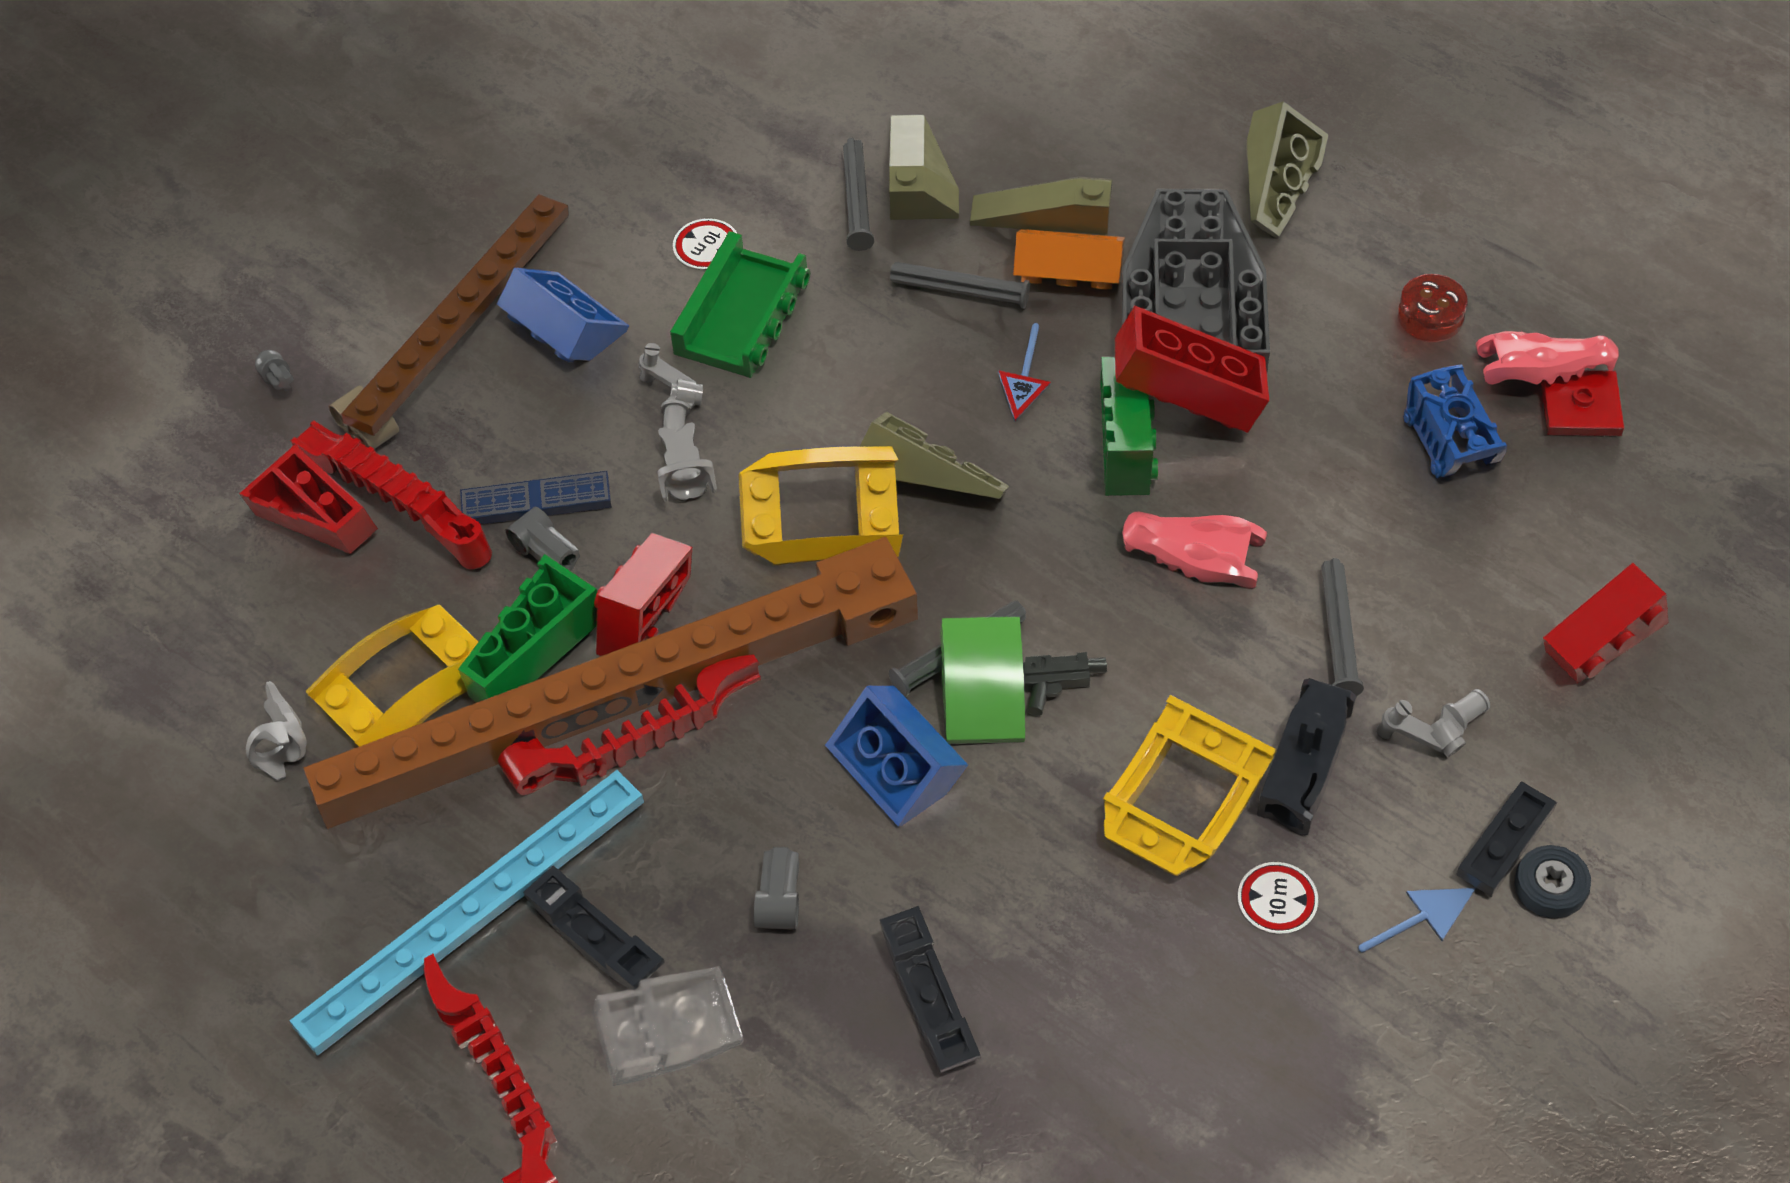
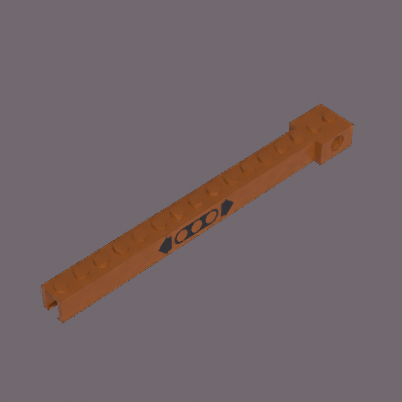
M883 537L816 562L817 576L303 768L316 805L326 828L329 829L498 765L500 754L514 743L528 742L537 738L546 747L657 705L664 698L667 700L673 699L674 689L679 684H682L688 693L697 690L698 674L702 669L716 662L737 656L754 654L759 661L758 666L839 635H842L847 646L918 620L917 593L887 537Z

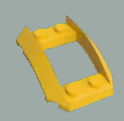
M892 446L829 447L769 453L741 471L738 475L742 548L754 555L765 558L773 563V566H780L788 563L821 561L887 537L896 556L899 557L903 534H899L895 476V463L898 461V458ZM825 467H855L859 535L782 541L778 472Z
M439 604L396 619L359 641L335 661L306 690V693L360 747L423 723L441 707L467 692L458 668L477 645L478 641ZM413 632L448 667L414 687L383 713L349 677L380 650L397 639Z
M1169 695L1166 701L1167 704L1156 723L1154 722L1122 776L1103 798L1105 807L1104 831L1105 837L1109 841L1174 876H1179L1212 857L1246 807L1277 750L1190 704ZM1173 743L1237 776L1225 800L1198 840L1133 806L1158 770Z

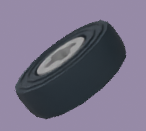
M1546 845L1536 847L1525 854L1517 866L1514 885L1518 898L1527 909L1539 916L1556 919L1568 917L1582 908L1590 894L1591 875L1586 863L1578 854L1565 847ZM1551 875L1554 879L1561 878L1559 887L1556 888L1553 883L1546 884V877Z

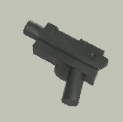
M1087 652L1077 653L1072 656L1051 657V655L1025 657V662H1023L1024 691H1032L1027 711L1031 715L1040 716L1043 714L1046 697L1060 695L1062 688L1090 686V674L1107 672L1106 657L1088 658Z

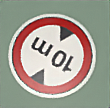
M695 220L686 224L677 232L673 240V251L683 264L695 269H707L728 232H737L731 225L721 220Z
M1268 862L1254 867L1243 877L1238 888V903L1244 916L1254 926L1266 932L1285 934L1303 928L1312 920L1318 907V893L1311 878L1301 869L1287 863Z

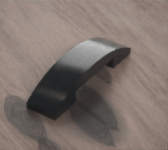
M554 865L523 892L535 909L573 947L622 985L635 991L665 963L664 958L638 936H629L584 898L580 887Z
M919 906L880 919V926L900 983L920 1032L939 1071L942 1073L981 1058L966 1018L961 1016L936 956L933 939Z

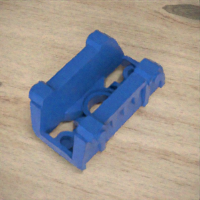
M1462 364L1436 369L1412 377L1408 386L1407 404L1403 418L1408 426H1414L1432 460L1431 472L1436 478L1455 474L1463 462L1468 463L1483 459L1486 465L1500 462L1503 460L1507 450L1506 443L1502 442L1497 433L1496 423L1490 421L1475 394L1472 380L1468 381L1465 376ZM1452 376V387H1449L1450 377ZM1431 383L1433 388L1442 390L1439 397L1428 393L1424 384ZM1454 407L1462 418L1451 415L1449 409ZM1455 431H1458L1462 438H1468L1466 452L1460 453L1453 440Z

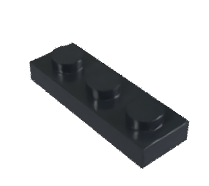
M1521 781L1460 864L1456 875L1492 897L1553 813L1557 802Z

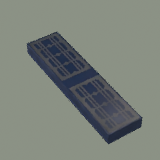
M607 471L460 489L461 512L478 521L480 525L518 520L535 506L544 511L547 516L612 508Z

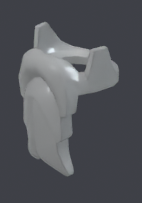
M693 422L687 423L678 432L666 427L659 428V436L667 450L664 454L666 466L657 471L664 502H668V492L677 500L698 498L706 492L708 483L712 493H716L717 486L713 463L711 460L700 459L699 449L693 443L695 424Z
M268 681L265 685L267 700L264 701V709L273 722L262 724L251 732L246 744V755L254 768L265 771L275 781L286 778L284 762H295L302 759L306 752L307 741L302 729L301 720L289 703L281 696L276 686L271 681ZM263 739L279 745L269 752L259 753L255 751L256 745Z

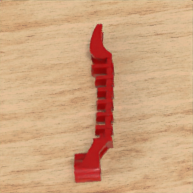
M313 420L310 423V427L300 436L290 440L293 446L296 444L325 472L332 474L338 468L343 481L347 484L354 482L355 486L359 488L365 486L370 494L378 492L383 502L392 501L395 509L399 512L406 510L410 520L416 522L421 519L425 530L451 552L463 567L467 569L480 568L491 559L492 550L478 521L462 513L446 496L444 491L433 489L431 483L427 481L422 482L413 472L409 474L403 469L402 465H395L390 462L386 455L381 456L376 453L373 447H366L357 437L353 439L347 432L344 435L335 434Z
M753 654L733 657L702 669L697 677V689L700 693L699 700L694 701L683 685L679 684L675 687L673 696L681 707L680 709L675 711L667 699L664 698L658 705L661 718L655 720L647 710L641 715L640 723L643 727L635 729L628 719L622 723L621 733L623 736L618 739L614 737L608 728L601 735V742L604 745L597 749L591 740L586 738L581 744L583 754L577 757L567 744L561 748H545L540 740L535 738L528 742H517L507 747L500 754L498 764L520 795L534 793L555 780L577 782L583 787L587 784V780L597 775L603 777L606 775L607 770L617 765L622 768L626 765V761L636 756L642 758L646 755L647 751L655 747L661 749L665 746V742L676 737L679 740L684 737L686 732L694 728L700 730L703 728L704 723L716 719L722 703L729 695L761 680L758 671L759 661Z
M432 953L424 958V973L427 987L439 1018L446 1026L452 1028L451 1033L457 1045L461 1049L468 1046L474 1060L477 1063H481L483 1070L489 1079L492 1080L493 1088L498 1096L502 1098L501 1104L507 1115L511 1118L510 1122L514 1131L520 1137L522 1166L502 1178V1182L558 1183L547 1166L550 1145L557 1141L552 1126L546 1121L538 1101L536 1102L533 1091L528 1082L525 1081L521 1068L515 1062L510 1048L505 1044L502 1033L498 1026L495 1025L491 1012L487 1007L484 1009L477 994L460 991L449 984Z

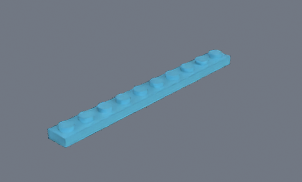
M618 770L614 771L289 1020L294 1030L317 1056L423 975L424 958L433 953L437 962L441 961L524 896L523 892L553 865L557 869L562 867L644 803L642 794Z

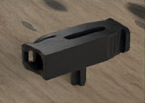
M1311 678L1303 681L1299 701L1291 711L1262 789L1257 816L1273 819L1298 835H1309L1313 816L1321 803L1341 748L1347 723L1346 718L1351 717L1354 710L1356 695L1352 691Z

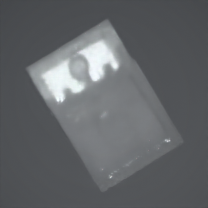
M721 966L640 980L639 987L635 991L626 990L598 995L592 1012L613 1086L645 1080L694 1065L742 1044L744 1040Z

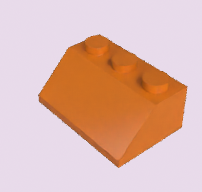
M1021 229L1016 234L1013 275L1021 276V282L1029 280L1030 283L1040 284L1042 283V278H1055L1056 285L1077 286V280L1091 281V288L1112 289V283H1120L1125 237Z

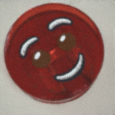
M1423 274L1411 279L1402 290L1398 308L1399 322L1407 333L1417 339L1429 342L1447 340L1456 335L1463 326L1468 306L1467 294L1457 281L1445 275Z

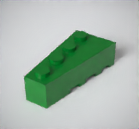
M1101 357L1100 390L1105 496L1150 495L1151 480H1158V459L1153 458V451H1156V428H1151V421H1154L1155 418L1154 399L1149 400L1148 394L1139 390H1130L1116 382L1115 357Z
M544 554L537 563L538 571L532 579L528 577L519 587L520 595L511 607L505 606L498 615L499 622L493 631L486 632L458 668L469 697L477 703L536 681L597 626L598 608L594 606L595 597L598 592L597 589Z

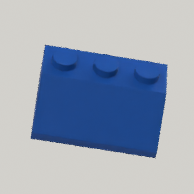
M514 267L497 302V305L508 313V319L516 324L526 326L532 331L531 336L534 339L552 346L556 349L554 353L567 362L592 360L626 333L629 328L627 323L559 272Z
M866 686L825 744L829 751L897 826H903L947 795L968 766L963 758L895 686Z

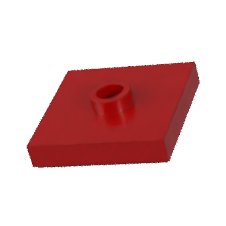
M1584 370L1581 377H1578L1576 374L1572 375L1568 382H1564L1561 376H1558L1553 384H1549L1546 380L1541 381L1547 435L1622 436L1624 422L1615 370Z

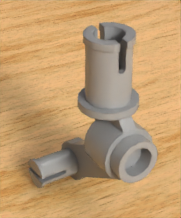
M648 343L645 346V352L639 359L640 379L643 382L650 383L656 378L671 387L670 397L661 405V412L664 414L663 428L666 427L678 432L685 425V418L689 414L690 409L694 405L701 406L703 384H696V381L660 359L658 356L660 347L656 343Z
M1474 689L1456 703L1444 705L1441 709L1440 719L1429 725L1409 715L1412 713L1411 704L1406 700H1400L1399 703H1396L1395 707L1388 708L1382 715V722L1377 726V733L1380 737L1388 739L1394 732H1398L1440 753L1443 752L1446 757H1450L1466 744L1462 736L1467 728V723L1482 713L1487 712L1490 709V701L1483 691Z

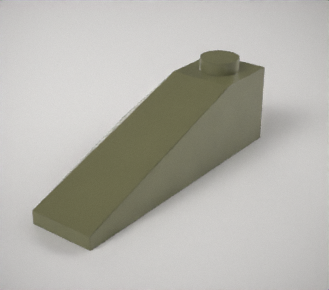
M1284 101L1254 111L1247 137L1251 222L1274 238L1280 236L1295 211V202L1299 195L1305 193L1308 189L1309 184L1307 182L1312 173L1318 172L1322 165L1328 140L1326 132Z
M891 115L889 162L891 220L959 219V188L924 115Z
M1075 177L973 195L970 226L1108 235L1113 179Z
M885 412L871 422L859 446H892L898 458V461L895 463V476L898 481L999 499L1006 493L1009 487L973 463L964 461L963 464H960L956 461L955 451L947 446L930 445L925 442L928 434L888 412Z

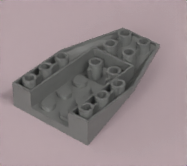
M1157 189L1123 266L1122 325L1135 305L1264 356L1266 371H1268L1270 343L1266 269L1228 191L1221 189Z

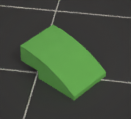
M1020 617L942 618L940 631L945 735L948 744L1025 742V697Z

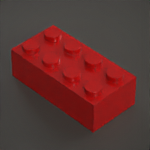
M1135 305L1115 337L1116 382L1130 390H1139L1154 396L1161 402L1175 404L1187 409L1192 414L1206 416L1222 423L1228 428H1237L1247 433L1269 402L1264 356Z

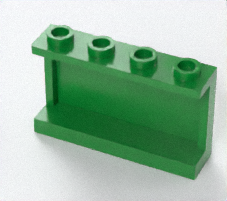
M729 231L670 331L673 354L752 378L757 367L765 363L768 347L772 340H777L780 336L782 322L786 315H791L794 311L797 295L801 289H806L809 283L811 272L810 269H807L806 255L798 253L794 262L790 263L743 249L742 235Z

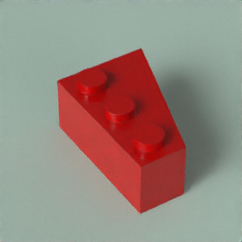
M296 444L239 493L256 516L349 554L378 529L364 507Z
M651 533L642 545L635 547L630 559L624 566L620 565L617 568L611 581L606 586H602L596 594L594 601L595 608H598L596 655L603 656L658 634V628L653 626L662 611L670 613L691 577L693 547Z
M1631 563L1543 637L1545 651L1577 683H1580L1587 677L1592 678L1605 665L1669 623L1667 595L1639 567Z

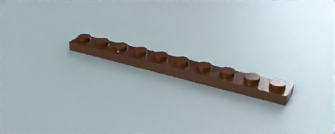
M538 194L341 413L343 423L375 436L503 291L514 267L523 268L569 216L568 205Z

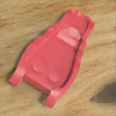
M1504 331L1484 336L1476 342V350L1479 356L1487 358L1495 353L1498 354L1499 360L1487 365L1483 369L1485 382L1492 385L1510 379L1524 380L1536 385L1542 380H1546L1549 384H1553L1558 376H1561L1564 382H1568L1572 375L1576 374L1578 377H1581L1585 368L1594 369L1600 364L1607 365L1608 371H1612L1619 357L1618 347L1606 336L1568 339L1550 338L1537 332Z
M1138 511L1128 515L1123 526L1122 536L1125 549L1128 552H1131L1133 549H1139L1148 555L1153 554L1157 563L1166 564L1171 571L1181 569L1187 578L1196 577L1200 582L1234 583L1243 588L1252 589L1256 587L1258 573L1244 565L1249 544L1257 547L1263 546L1267 532L1252 522L1234 516L1159 517Z

